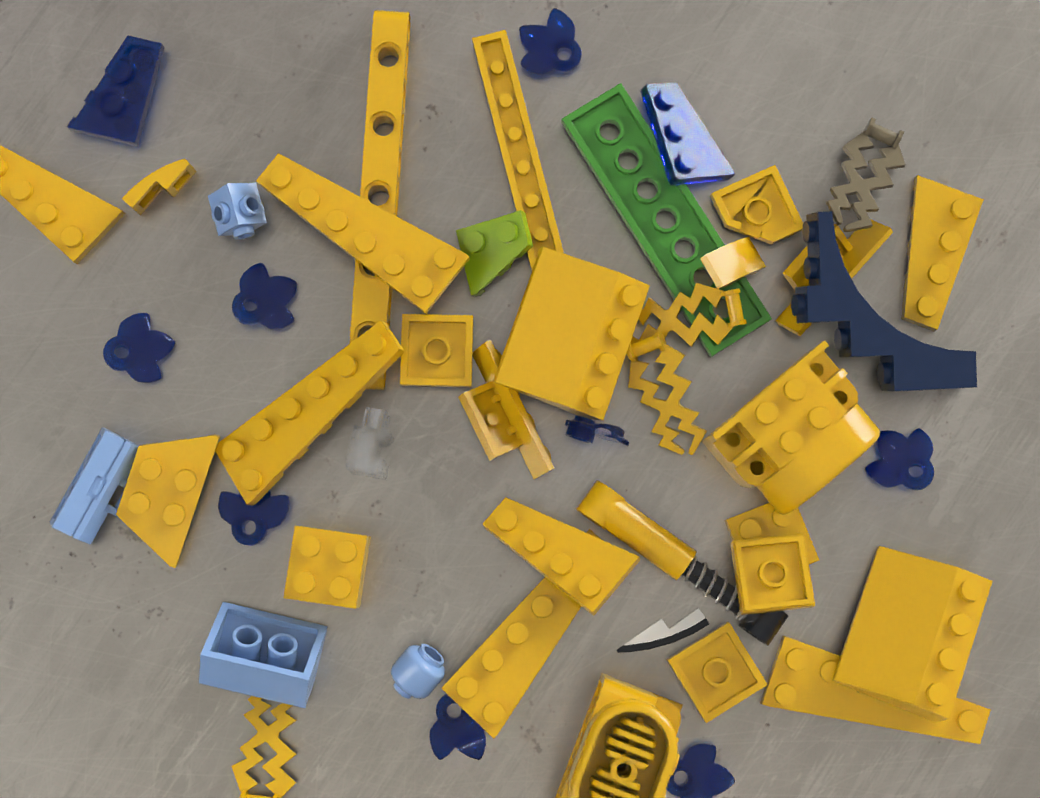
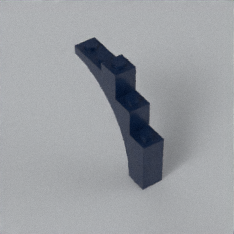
M832 211L806 215L807 221L803 223L802 235L808 247V257L804 261V275L806 279H809V286L795 287V294H793L791 300V309L793 315L796 316V322L838 321V329L834 333V344L836 349L839 350V357L880 356V363L877 365L876 374L877 380L881 384V391L977 387L976 351L944 349L923 343L897 330L875 312L859 293L847 272L836 242Z

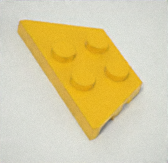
M212 434L203 437L142 444L138 447L116 515L170 567L176 568L220 435Z

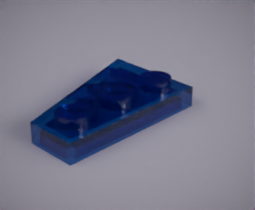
M128 35L106 67L105 75L95 90L89 92L84 100L86 102L77 117L71 119L67 128L73 132L138 147L164 52L162 43Z
M676 82L646 84L640 90L670 186L730 180L735 175L734 170Z

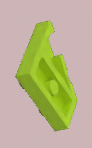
M521 210L456 230L460 251L470 256V260L464 268L471 296L477 297L485 292L484 288L497 276H502L511 267L515 259L521 258L533 247L525 212Z

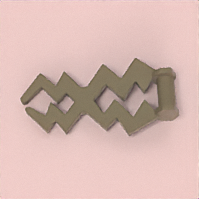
M873 117L860 135L843 146L842 149L851 159L841 164L849 184L831 187L830 192L835 199L826 202L829 211H832L837 225H841L843 222L841 210H851L852 208L858 221L845 225L843 228L844 232L867 229L873 226L867 212H877L879 208L870 191L892 188L894 184L887 170L904 168L906 165L899 147L904 131L900 130L898 133H895L875 124L876 119ZM869 137L889 145L890 147L880 148L878 151L883 158L868 161L875 177L862 179L856 170L868 167L860 150L873 149L874 145ZM856 194L859 202L850 205L846 196Z

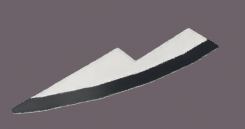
M699 608L671 628H668L661 618L617 649V652H635L671 644L698 632L709 625V622Z

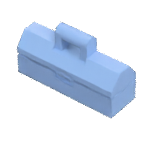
M102 427L50 520L52 528L91 545L107 514L110 513L118 517L116 513L123 492L115 506L109 504V501L118 485L125 488L139 446Z

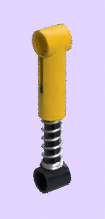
M596 480L576 508L586 518L613 534L673 579L678 580L680 576H683L684 582L690 581L693 583L695 589L700 588L705 592V597L711 596L716 600V604L721 603L726 607V612L732 611L736 619H739L738 626L763 644L769 646L789 617L784 611L741 615L736 584L731 585L728 583L727 577L721 578L718 575L717 569L710 570L707 568L706 562L700 563L697 560V551L626 502L621 495L599 480Z

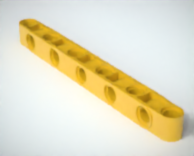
M374 10L360 197L370 202L374 193L379 191L386 192L389 195L388 200L383 205H378V207L397 216L410 40V12ZM391 55L398 58L397 63L392 67H385L380 64L381 60L386 56ZM382 123H388L393 126V131L387 136H380L375 133L376 128ZM355 260L350 343L381 320L386 322L390 328L392 288L376 275H368L365 272L366 267L357 260ZM386 371L367 389L384 390Z

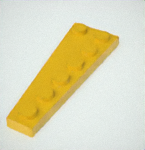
M279 153L256 180L262 188L425 314L428 313L470 260V256Z
M379 321L218 443L215 452L247 505L254 506L284 476L283 472L296 459L300 460L309 450L307 447L320 434H325L333 426L332 422L344 409H349L362 396L365 389L371 387L405 352L386 322Z
M589 529L586 532L594 537L599 538L591 529ZM544 577L441 689L494 739L580 610L581 605Z
M782 636L767 680L768 685L765 686L760 704L980 744L991 709L956 697L948 720L930 721L832 681L840 659L839 655Z

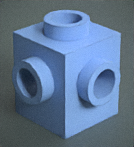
M227 183L208 195L212 219L215 222L218 236L233 235L235 240L246 239L255 235L254 230L267 223L256 183Z

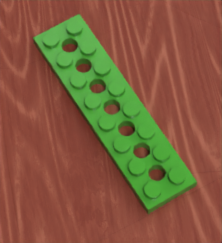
M620 83L563 117L561 123L672 298L675 300L679 292L691 298L695 287L694 273L698 270H706L700 258L725 246V244L624 86ZM611 123L617 126L620 132L619 136L614 140L604 139L599 131L604 124ZM626 152L634 154L638 159V165L633 169H624L618 162L621 154ZM642 182H651L656 187L657 194L651 199H644L638 194L637 186ZM661 211L671 212L675 217V225L668 229L660 227L656 222V215ZM681 240L689 241L694 247V254L689 258L679 257L675 252V244ZM746 277L741 278L732 285L720 288V290L728 291L740 288L741 293H739L744 319H746L747 324L735 326L719 345L702 331L698 339L710 358L772 320ZM713 282L712 285L710 286V287L717 288V287L715 286L714 282ZM703 297L694 314H691L683 306L680 310L690 326L699 312L712 324L716 318L713 312V305L705 297ZM729 317L723 318L727 323H730Z

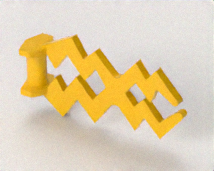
M696 283L691 298L679 292L668 310L662 308L649 297L644 309L642 308L639 320L644 326L653 313L661 320V323L657 329L647 324L640 339L632 336L630 343L633 344L653 336L658 331L663 333L666 339L670 331H675L692 347L701 332L704 331L719 345L735 326L747 324L746 319H744L739 293H741L740 288L724 291ZM725 296L730 323H727L717 314L712 324L699 312L689 328L677 317L682 306L691 314H694L703 297L717 308L721 297Z
M658 331L653 336L633 344L630 343L627 351L628 358L631 361L628 388L643 390L644 393L640 402L660 411V416L651 431L663 435L659 446L681 455L684 454L685 450L672 441L680 432L666 426L671 416L682 419L677 429L695 435L688 452L690 455H693L707 430L691 424L700 412L680 404V399L692 383V381L674 373L685 355L666 344L663 333ZM656 349L662 352L655 362L666 364L656 380L674 387L667 400L654 398L655 393L660 387L659 384L641 378L650 363L639 361L638 357Z
M255 696L247 699L255 708L243 715L256 728L257 734L239 748L247 759L231 766L241 793L240 798H282L297 783L280 768L297 755L279 737L281 731L296 722L294 718L286 713L293 705L281 703L270 712L277 720L268 726L259 716L271 708L272 705L262 701L263 698ZM265 742L277 753L275 757L261 766L275 779L265 784L274 793L273 797L250 795L248 792L249 789L255 787L258 783L246 772L264 760L254 748Z

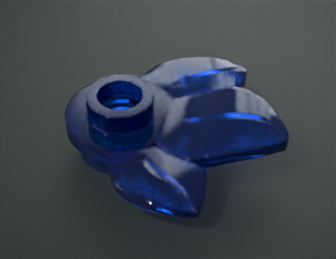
M552 9L547 20V26H520V39L524 48L528 51L522 58L520 65L533 74H546L552 70L569 72L579 65L582 53L579 44L574 40L575 25L561 10ZM561 51H566L571 57L563 61L557 55Z
M263 263L255 264L247 269L239 281L240 293L235 296L232 302L234 317L242 324L255 325L260 323L271 330L282 329L292 324L294 317L285 306L294 297L297 282L285 276L269 278L268 271ZM246 302H253L257 308L253 311H248L243 305Z
M138 313L120 323L117 336L108 340L104 346L103 358L111 369L126 371L137 382L150 383L161 379V372L156 362L165 358L172 351L175 341L163 332L150 330L149 314ZM119 347L127 349L129 354L125 358H118L114 351Z
M575 415L574 420H566L565 426L568 427L565 435L592 444L596 436L604 440L629 446L628 440L623 438L625 431L618 426L604 423L595 424V421Z
M920 428L914 430L908 438L896 431H880L877 446L881 459L872 462L865 468L868 476L873 481L887 488L903 485L910 490H922L928 487L934 478V467L930 462L934 449L930 437ZM913 466H918L922 469L923 474L919 477H913L910 475L909 469Z
M269 490L258 503L251 506L245 503L240 492L237 495L232 492L222 491L219 496L218 509L221 518L232 525L231 530L234 538L243 545L253 546L265 538L269 529L282 524L289 511L290 501L287 495L271 497V491ZM253 521L256 525V530L253 534L249 535L245 527L248 522Z
M445 694L437 703L436 716L438 720L432 726L429 734L431 748L435 756L442 760L456 747L464 755L480 760L486 746L485 730L462 708L459 716H450L447 712L448 706L457 703Z
M697 744L690 747L683 758L679 759L676 770L670 777L666 789L672 795L680 798H712V796L718 795L734 785L735 778L725 767L714 763L716 746ZM678 771H684L687 774V779L682 784L675 783L674 775Z

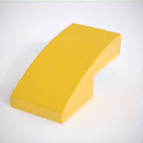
M186 159L172 162L139 181L125 194L122 200L141 215L163 189L174 198L197 171Z
M749 236L720 247L700 258L717 289L732 285L741 278L753 275L766 267Z

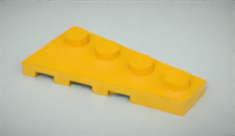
M0 145V195L74 263L78 264L126 214L119 208Z
M917 175L914 178L913 184L914 201L910 216V222L912 223L910 241L907 248L908 266L904 281L901 319L928 330L936 331L941 322L984 199Z
M507 497L503 499L482 524L487 531L593 616L640 561V557Z

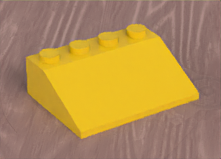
M540 247L493 382L585 419L603 421L650 285L618 271L546 247Z
M878 546L832 681L930 721L948 720L992 581L956 566Z

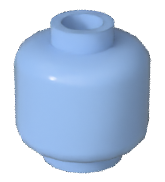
M427 644L407 647L391 668V675L395 681L393 684L394 689L407 699L411 697L418 699L428 697L445 675L444 659L441 654Z

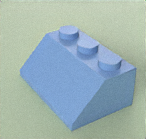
M222 602L200 654L199 683L306 708L315 682L327 626Z

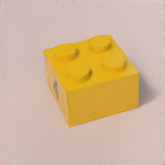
M295 525L283 598L354 609L360 608L371 536Z

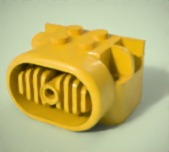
M825 340L808 351L701 441L737 484L744 488L757 487L780 514L792 512L813 497L865 453L880 437V429L858 405V392L847 379L846 375L848 373L844 368L839 369L824 352L829 347Z
M601 673L555 798H665L668 782L676 770L680 754H678L679 738L676 735L681 723L680 712L683 704ZM625 763L622 768H617L619 764Z

